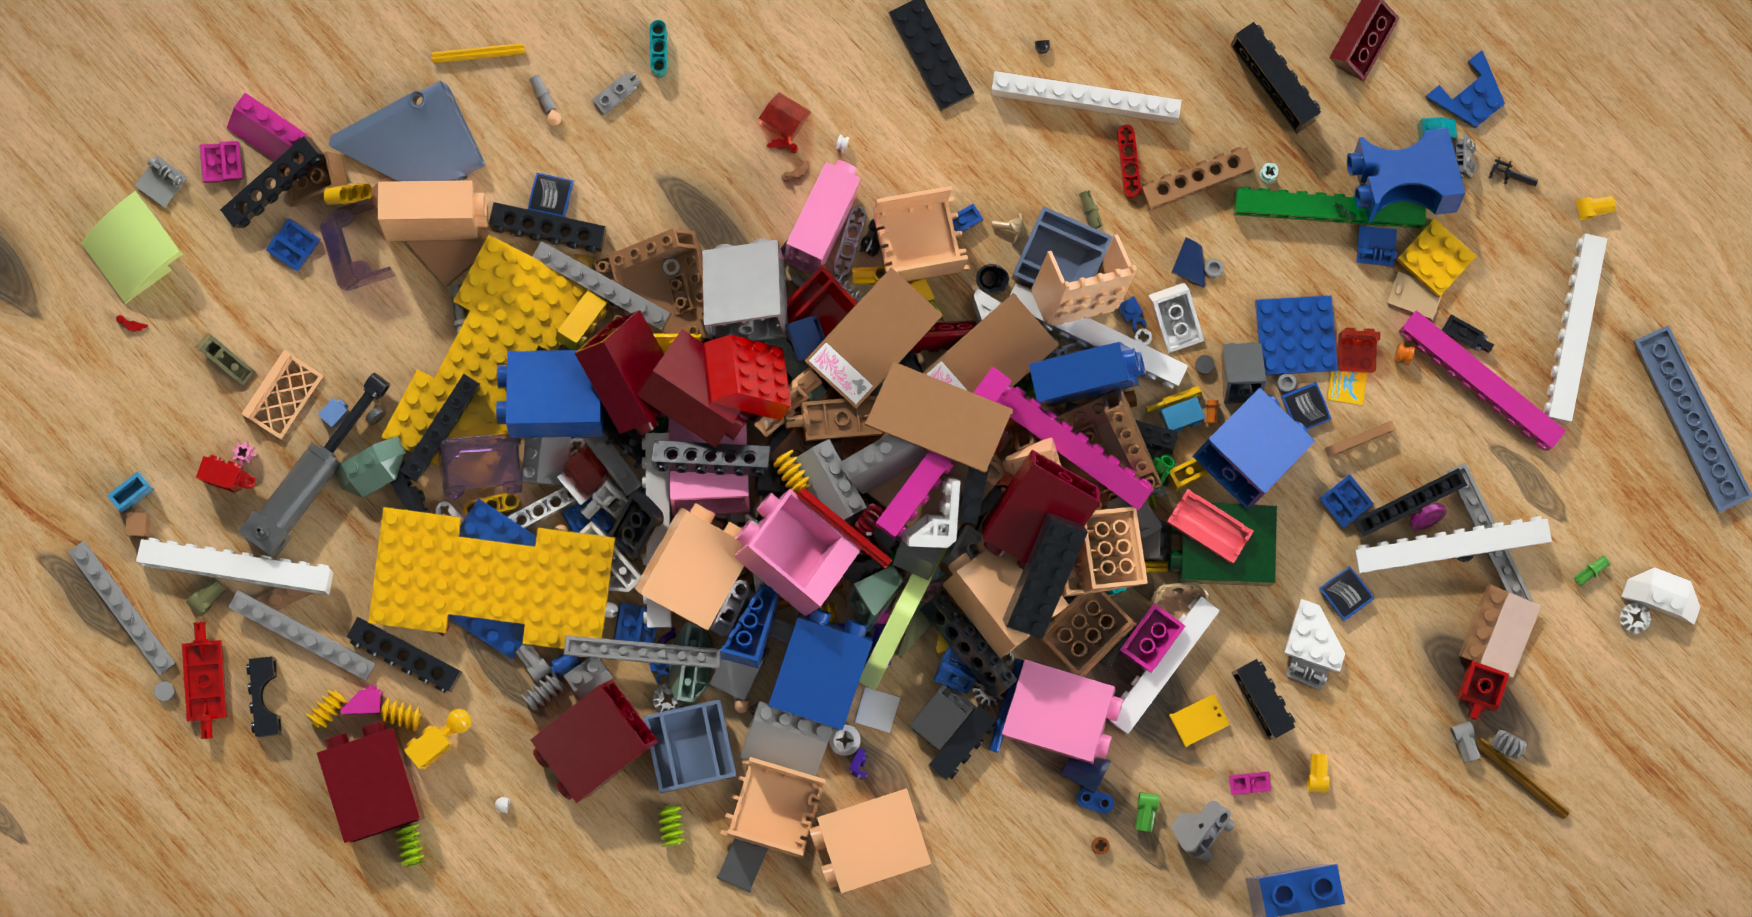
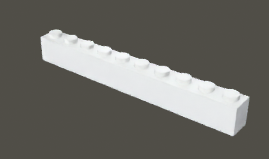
M997 71L994 72L991 89L992 96L1174 124L1178 122L1182 101Z
M1584 234L1578 238L1576 243L1578 253L1572 262L1574 273L1569 278L1570 293H1567L1565 298L1567 309L1562 314L1561 322H1564L1563 329H1560L1558 334L1560 345L1555 350L1554 358L1557 360L1556 365L1551 370L1552 384H1549L1547 390L1549 401L1545 403L1543 411L1553 421L1563 424H1569L1573 419L1607 244V238Z
M1015 283L1011 294L1017 295L1019 300L1046 330H1055L1059 332V336L1067 340L1071 338L1077 341L1076 344L1083 348L1087 346L1095 348L1121 342L1131 349L1135 348L1136 352H1141L1146 378L1152 381L1157 379L1163 382L1162 385L1169 389H1177L1188 365L1090 318L1084 319L1082 317L1081 320L1065 322L1064 324L1051 327L1048 322H1044L1031 290Z
M645 433V438H642V450H646V457H642V469H646V476L642 477V487L646 488V495L661 509L664 515L662 525L654 529L645 545L647 554H643V565H648L671 524L670 471L659 472L654 470L651 462L654 440L669 441V433ZM643 596V602L647 604V612H644V624H647L648 628L672 627V611Z
M1542 516L1530 518L1529 522H1523V519L1511 521V525L1504 526L1503 522L1492 524V528L1487 529L1483 525L1473 527V531L1465 532V529L1453 530L1454 534L1446 535V532L1435 533V537L1427 538V535L1416 536V540L1413 541L1403 538L1397 539L1395 544H1389L1388 541L1379 542L1377 547L1371 548L1369 544L1360 545L1358 550L1354 551L1357 572L1360 574L1552 542L1548 519H1542Z
M155 538L141 539L136 562L144 567L323 595L330 594L334 575L329 566L318 564L317 567L310 566V563L299 561L296 564L284 558H280L277 561L265 555H261V558L253 557L254 555L251 553L242 552V555H239L227 549L219 552L213 547L205 546L204 549H200L193 544L181 546L174 541L162 543Z

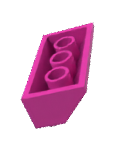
M247 93L243 94L233 108L226 127L275 161L303 136L309 137L305 132Z

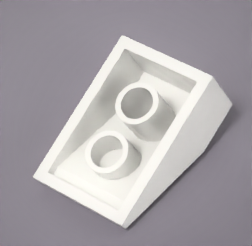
M1185 283L1148 295L1168 353L1204 341L1192 297Z

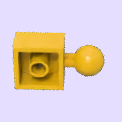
M463 709L452 710L447 716L446 725L442 728L430 725L421 732L423 735L420 738H413L406 744L407 748L404 751L418 769H426L454 746L448 737L453 733H464L470 728V714Z

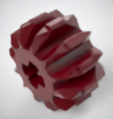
M870 504L854 524V528L861 535L870 537L877 528L875 524L884 511L878 505Z

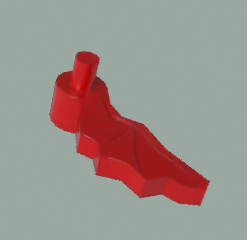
M773 139L771 143L767 144V148H787L791 153L798 152V146L794 143L790 145L786 139Z
M122 315L116 317L118 323H124L125 327L133 332L142 331L143 328L148 327L147 324L138 323L134 320L128 321Z

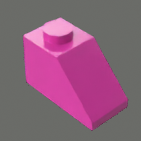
M365 686V690H359L341 709V714H380L383 706V690L377 689V686Z

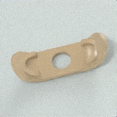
M1188 582L1159 586L1154 591V596L1151 599L1152 604H1157L1158 601L1165 600V597L1192 595V597H1203L1206 600L1209 595L1201 584ZM1176 588H1183V590L1179 592L1173 591Z

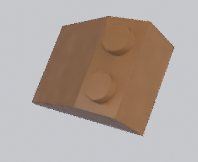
M329 151L324 152V156L318 165L311 166L303 178L297 179L292 183L293 186L287 190L291 207L324 199L326 188L348 184L341 154ZM289 168L285 169V175L288 176L290 173Z

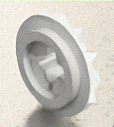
M1630 603L1622 609L1620 622L1626 631L1637 634L1644 632L1649 627L1651 621L1650 611L1645 605ZM1639 613L1638 618L1642 622L1636 621L1633 623L1634 618L1630 614L1636 615Z
M669 683L663 684L655 690L653 703L659 712L682 707L684 701L675 700L674 696L671 699L673 706L668 702L661 704L665 699L663 692L673 695Z
M844 725L843 730L835 728L830 735V746L839 755H851L860 746V735L850 725ZM846 732L847 738L854 740V742H848L845 749H843V743L836 741V739L843 738Z

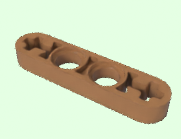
M1393 420L1326 447V454L1328 458L1390 433L1396 430Z

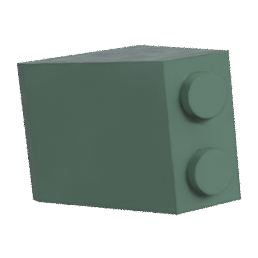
M893 565L854 583L847 601L860 622L868 625L867 632L873 628L895 600L902 585V574Z

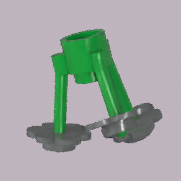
M1163 455L1160 459L1156 457L1153 460L1162 482V486L1153 490L1152 494L1155 496L1164 497L1168 493L1165 486L1169 484L1167 480L1168 475L1175 466V462L1167 455Z

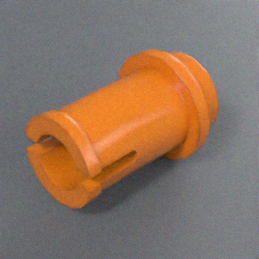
M1207 400V403H1205V406H1207L1206 423L1217 424L1219 400Z

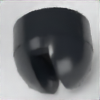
M1050 40L1035 41V49L1038 53L1045 54L1048 52Z

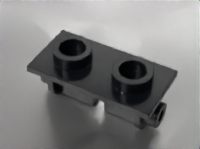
M872 219L868 225L869 231L867 235L861 240L859 252H868L869 256L874 257L875 254H878L881 247L879 240H877V231L884 228H876L875 220Z

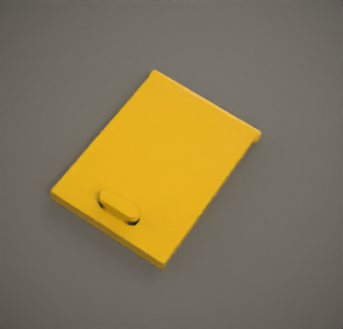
M1215 693L1169 715L1185 747L1230 725Z

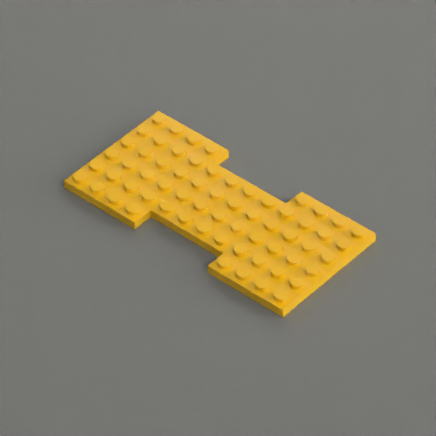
M488 235L453 303L470 312L435 378L418 369L416 370L381 438L388 440L398 436L404 449L412 453L462 375L465 374L480 383L481 387L431 463L485 490L512 439L509 437L506 424L498 425L496 419L497 401H506V389H498V365H507V351H537L538 347L546 351L559 350L561 343L555 340L557 331L589 289L544 265L543 262Z
M383 507L368 623L446 633L448 616L452 614L525 624L523 644L564 649L566 636L602 639L615 546L614 537L538 528L534 547L459 537L462 517Z

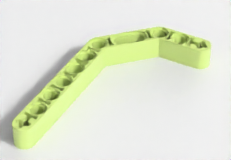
M948 548L942 549L929 581L912 573L859 680L860 684L876 691L913 614Z

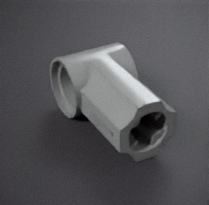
M524 644L516 651L518 657L526 665L528 672L537 683L551 673L552 669L543 657L539 656L532 645Z
M1468 721L1450 727L1452 738L1458 745L1463 762L1466 763L1481 758L1474 740L1475 732L1472 724Z

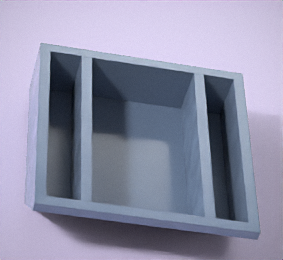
M1043 206L1011 279L1032 288L1048 251H1052L1065 282L1078 281L1082 277L1085 279L1095 277L1113 236Z
M720 699L644 716L646 725L659 741L650 750L660 793L737 777Z

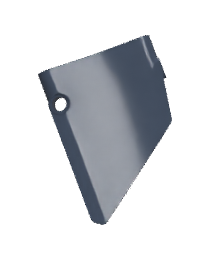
M441 80L421 91H414L331 135L329 146L399 182L464 181L468 178V174L486 165L451 89ZM422 97L421 104L417 105L418 98Z

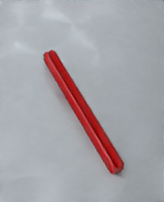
M802 488L798 492L797 497L883 568L890 565L892 561L890 557L808 490Z

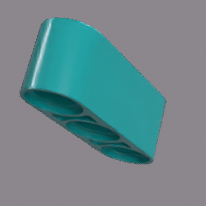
M654 20L649 28L650 67L655 77L662 78L668 73L667 28L663 21ZM660 27L663 29V32L656 34L653 32L654 29ZM656 46L664 47L661 52L654 51V48ZM657 64L664 65V68L660 71L654 69Z

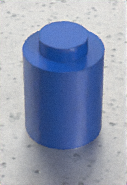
M563 653L552 661L553 666L550 668L556 676L561 675V677H564L565 674L580 665L581 662L576 656H565Z

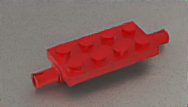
M194 622L195 640L191 643L182 644L186 719L188 722H200L201 739H213L212 721L214 719L227 718L222 640L208 641L206 639V622Z

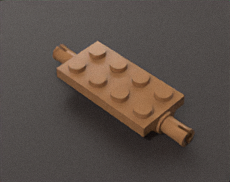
M877 396L867 397L857 409L853 408L846 399L802 402L801 415L784 417V422H786L785 428L803 427L805 442L882 435L881 431L865 425Z

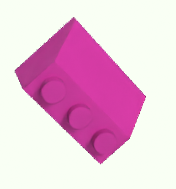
M1154 603L1124 643L1120 653L1136 665L1152 673L1186 626Z

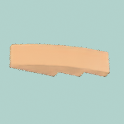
M810 366L788 385L791 407L784 417L796 414L795 409L809 398L808 394L823 383ZM760 415L755 420L754 425L767 437L784 423V417L782 420H777Z

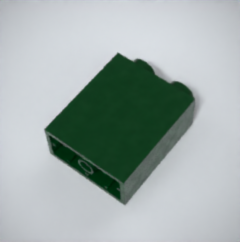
M1211 503L1243 523L1249 529L1254 530L1233 564L1228 563L1174 527H1169L1170 535H1179V550H1170L1169 573H1178V583L1197 582L1199 584L1269 587L1275 583L1277 506L1253 505L1247 510L1241 504Z

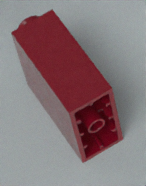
M638 310L611 321L574 353L620 434L635 428L638 435H643L659 425L656 418L665 416L664 413L637 396L664 356V352L641 311Z
M681 329L637 396L716 448L724 435L734 441L746 421L739 417L738 414L748 419L751 413L710 403L704 343Z
M1031 450L982 523V538L985 540L983 543L985 548L999 557H1003L1005 553H1008L1017 558V564L1023 570L1047 512L1085 526L1101 503L1099 487L1038 452Z
M613 679L598 685L531 739V742L536 747L533 750V755L537 762L544 768L550 767L558 777L556 786L559 792L566 799L571 800L573 798L576 803L591 796L659 742Z
M384 721L362 727L364 737L350 742L347 733L324 740L326 750L317 752L344 843H353L425 819L398 730L394 728L386 729Z

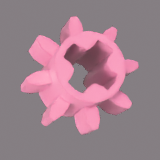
M247 441L244 442V445L237 442L238 447L231 450L236 455L232 459L234 461L240 459L239 464L242 466L244 462L252 464V457H257L252 452L255 450V447L251 446L248 448L249 443ZM242 450L247 451L246 457L241 456L243 454Z

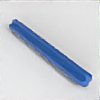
M1016 659L1012 673L1018 680L1024 660ZM1018 680L1006 690L989 746L990 751L999 752L1004 737L1002 735Z

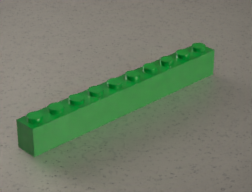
M1240 187L1234 195L1233 215L1422 229L1425 226L1426 207L1412 202L1392 203L1382 208L1375 215L1372 222H1368L1365 208L1358 209L1356 206L1355 195L1353 197H1345V194L1328 196L1324 192H1317L1314 195L1308 194L1307 191L1289 193L1288 190L1284 189L1273 192L1268 188L1251 190L1250 187Z

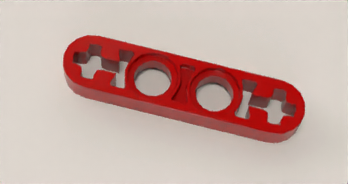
M1125 124L1117 132L1124 194L1128 198H1135L1141 191L1134 128ZM1124 130L1131 133L1128 136V143H1125V136L1121 135ZM1126 147L1131 148L1133 155L1126 157L1123 154V149ZM1133 166L1135 174H1126L1125 167ZM1136 178V180H1133V187L1137 189L1134 193H1131V190H1127V188L1130 187V180Z

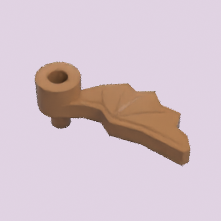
M807 160L802 165L795 167L792 172H784L781 176L782 180L788 181L790 177L799 178L804 176V173L808 170L807 165L809 161Z

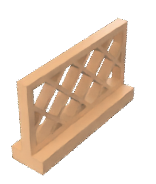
M284 350L242 412V415L282 440L324 375ZM293 360L299 364L301 372L289 375L288 366ZM285 370H286V371H287V375L282 376L283 373H284ZM313 373L318 378L313 384L306 385L304 374ZM302 375L303 386L292 388L290 377ZM288 377L290 388L279 390L277 385L279 379ZM276 386L277 391L271 392L273 388ZM304 388L306 394L304 399L295 401L293 390ZM291 391L293 402L282 404L279 393ZM277 394L279 404L268 406L267 397ZM265 402L266 407L261 408V406ZM294 404V414L284 417L282 406ZM280 407L282 418L271 420L269 409ZM267 410L269 420L260 422L254 417L258 411ZM283 420L284 429L279 434L273 430L272 422Z

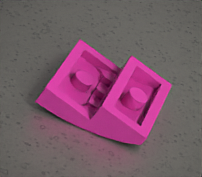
M239 141L200 144L203 183L225 182L243 178Z

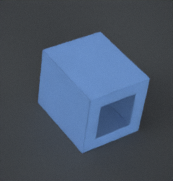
M332 398L319 412L318 416L335 430L350 413L347 410L349 406L341 399L336 401Z

